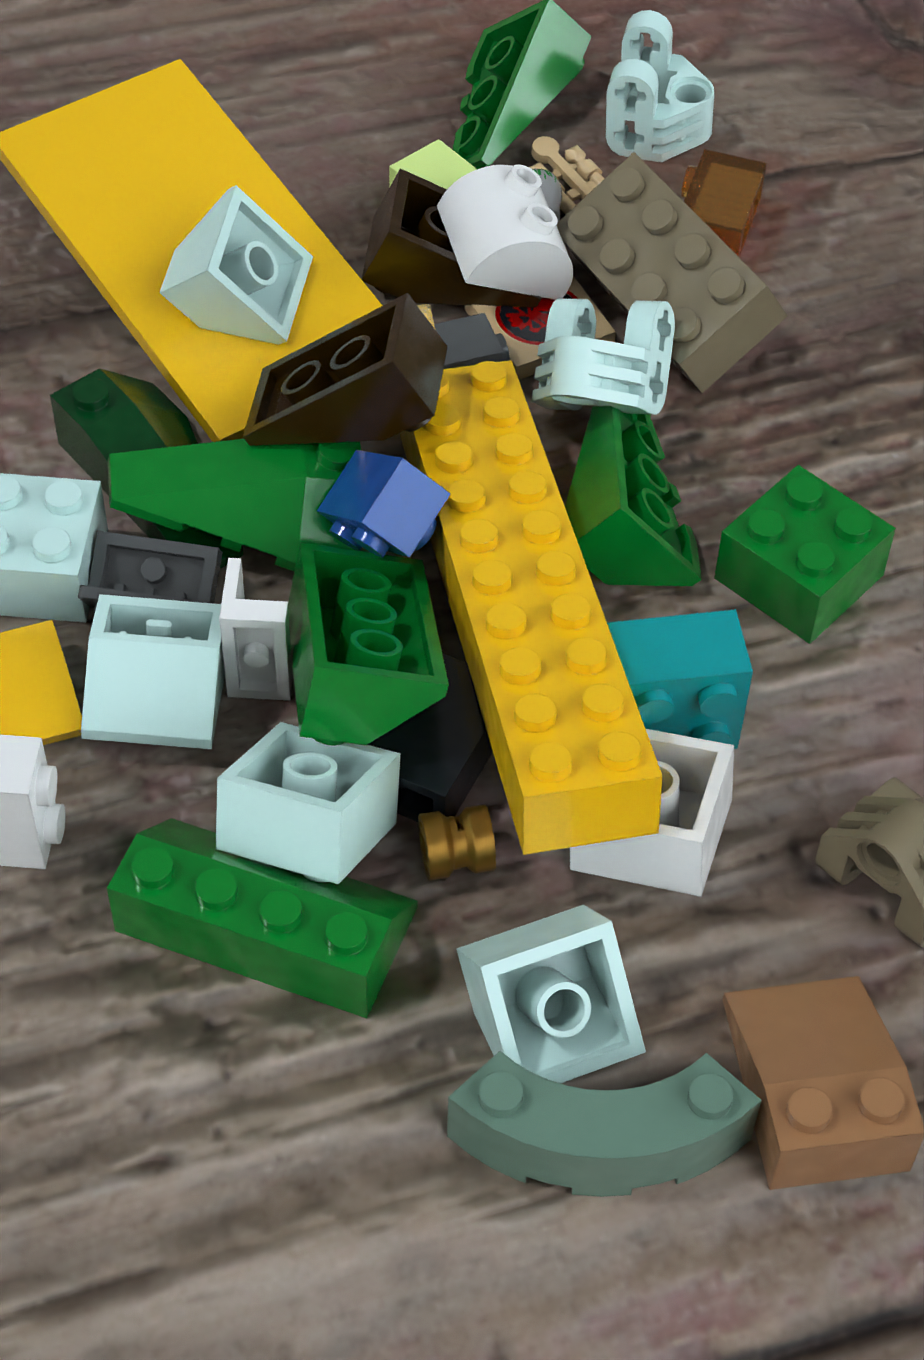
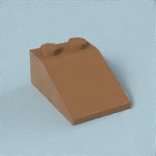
M859 976L724 993L723 1003L743 1084L762 1100L754 1129L769 1190L911 1171L924 1139L923 1121L907 1067Z

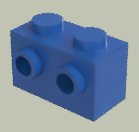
M356 450L317 509V512L334 523L329 530L330 534L354 550L361 551L363 547L381 558L385 556L387 551L410 557L414 551L422 548L432 537L437 525L435 518L451 493L404 458Z

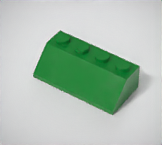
M300 542L288 601L299 736L313 738L319 743L333 746L344 743L367 745L446 697L449 683L423 560L385 555L381 558L371 552Z
M173 818L136 834L107 886L116 932L366 1019L418 908V900L349 877H345L339 884L315 882L297 872L216 850L215 832Z

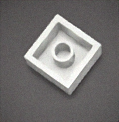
M646 729L663 776L659 833L570 847V870L702 896L732 801L734 745Z

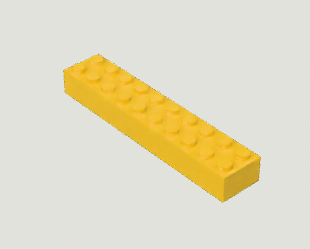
M512 360L501 362L484 361L471 366L443 369L435 416L420 429L413 432H406L404 430L399 434L407 461L451 493L435 518L437 525L430 539L523 855L659 833L663 776Z

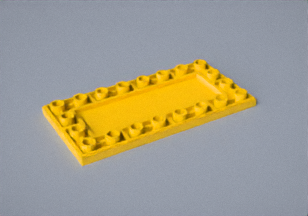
M181 59L0 132L1 162L212 442L244 439V430L264 367L383 306ZM235 185L313 256L288 340L280 345L199 328L160 294L174 250L222 195Z

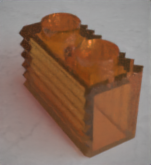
M704 149L698 167L689 165L686 170L681 196L685 197L684 202L740 258L762 198L767 163Z

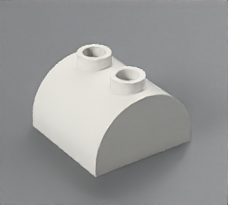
M517 164L514 166L492 165L474 170L459 178L446 190L437 204V209L465 283L557 300L565 296L571 285L573 265L556 226L558 219L555 213L549 209L540 187L542 184L541 178L531 168Z

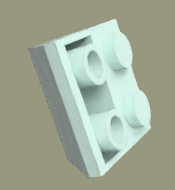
M99 594L88 642L81 738L212 749L225 678L219 622L221 604Z

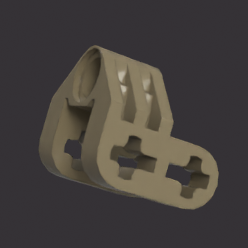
M893 777L871 796H864L856 803L854 812H846L839 819L836 828L830 827L821 836L815 864L841 885L849 884L861 872H864L889 893H896L902 897L894 926L920 947L924 948L923 797L898 778Z

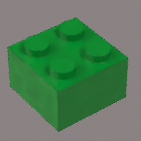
M797 465L722 531L714 579L811 644L884 575L896 528L800 465Z

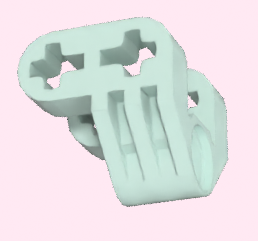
M652 10L639 11L628 20L622 40L621 62L613 69L606 94V140L611 150L619 156L629 157L635 152L642 160L664 162L709 140L712 135L714 86L684 56L672 54V26L665 16ZM641 33L650 34L651 41L653 42L652 47L644 46V36ZM626 120L635 121V133L628 132V126L625 125Z
M558 298L555 300L548 315L545 342L539 344L537 356L542 358V365L536 367L534 379L539 381V388L533 390L531 402L546 409L579 410L583 405H606L619 409L624 413L657 415L661 411L666 398L673 348L675 320L671 305L667 301L636 300L628 313L624 344L595 339L596 315L594 307L588 299Z

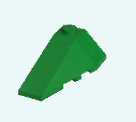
M543 0L484 29L466 72L465 79L472 85L471 94H467L462 98L460 111L467 116V119L455 133L453 151L476 169L490 166L565 86L580 73L585 64L583 57L592 36L553 0Z
M605 405L592 407L565 504V509L587 569L606 585L694 586L702 580L697 542L692 528L686 524L679 527L673 507L681 502L677 487L670 482L668 483L665 474L657 465V463L665 458L650 414L624 413L612 406Z
M245 439L111 453L108 458L110 508L179 532L193 527L222 537L220 546L240 552L242 545L277 556L274 565L295 571L300 542L354 550L330 534L329 530L334 523L317 512V509L355 451L361 450V444L359 441L250 446Z

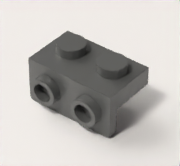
M97 531L88 586L80 585L78 598L89 607L94 608L93 616L99 594L214 604L223 552L218 547Z

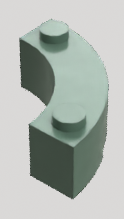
M499 1051L448 1097L447 1137L468 1154L490 1168L518 1181L526 1183V1179L529 1177L544 1183L572 1188V1195L624 1196L631 1195L634 1188L661 1184L675 1179L676 1184L685 1182L711 1170L731 1157L751 1140L762 1100L707 1053L679 1073L652 1084L622 1090H593L567 1086L543 1078L520 1066L503 1052Z

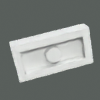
M228 558L219 616L227 697L290 700L293 675L288 602L245 599L241 558Z

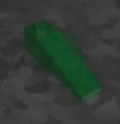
M99 368L50 395L58 444L94 481H101V487L108 496L109 454L198 444L187 416L151 382ZM127 514L149 538L218 547L223 552L220 569L227 565L228 558H240L244 555L243 547H241L240 552L220 546L222 537L193 527L179 532Z

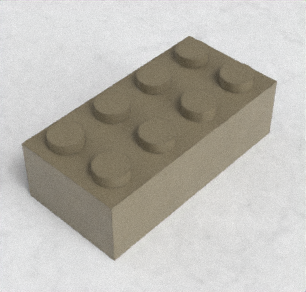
M635 152L610 173L556 225L565 246L627 314L636 300L667 301L671 305L675 320L671 361L701 393L706 391L788 316L769 287Z

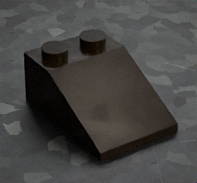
M400 168L373 217L362 281L374 286L378 291L386 295L400 297L408 293L415 303L537 307L541 301V296L465 283L437 209V204L447 189Z
M406 293L264 367L243 438L250 446L384 441L404 430L406 432L416 431L435 416L448 346L410 295Z

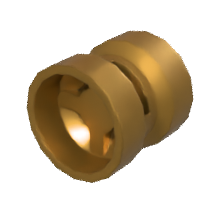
M486 805L465 807L459 817H446L440 811L419 814L418 828L425 873L429 881L449 878L454 870L461 869L462 867H467L475 874L495 871V840L490 814Z

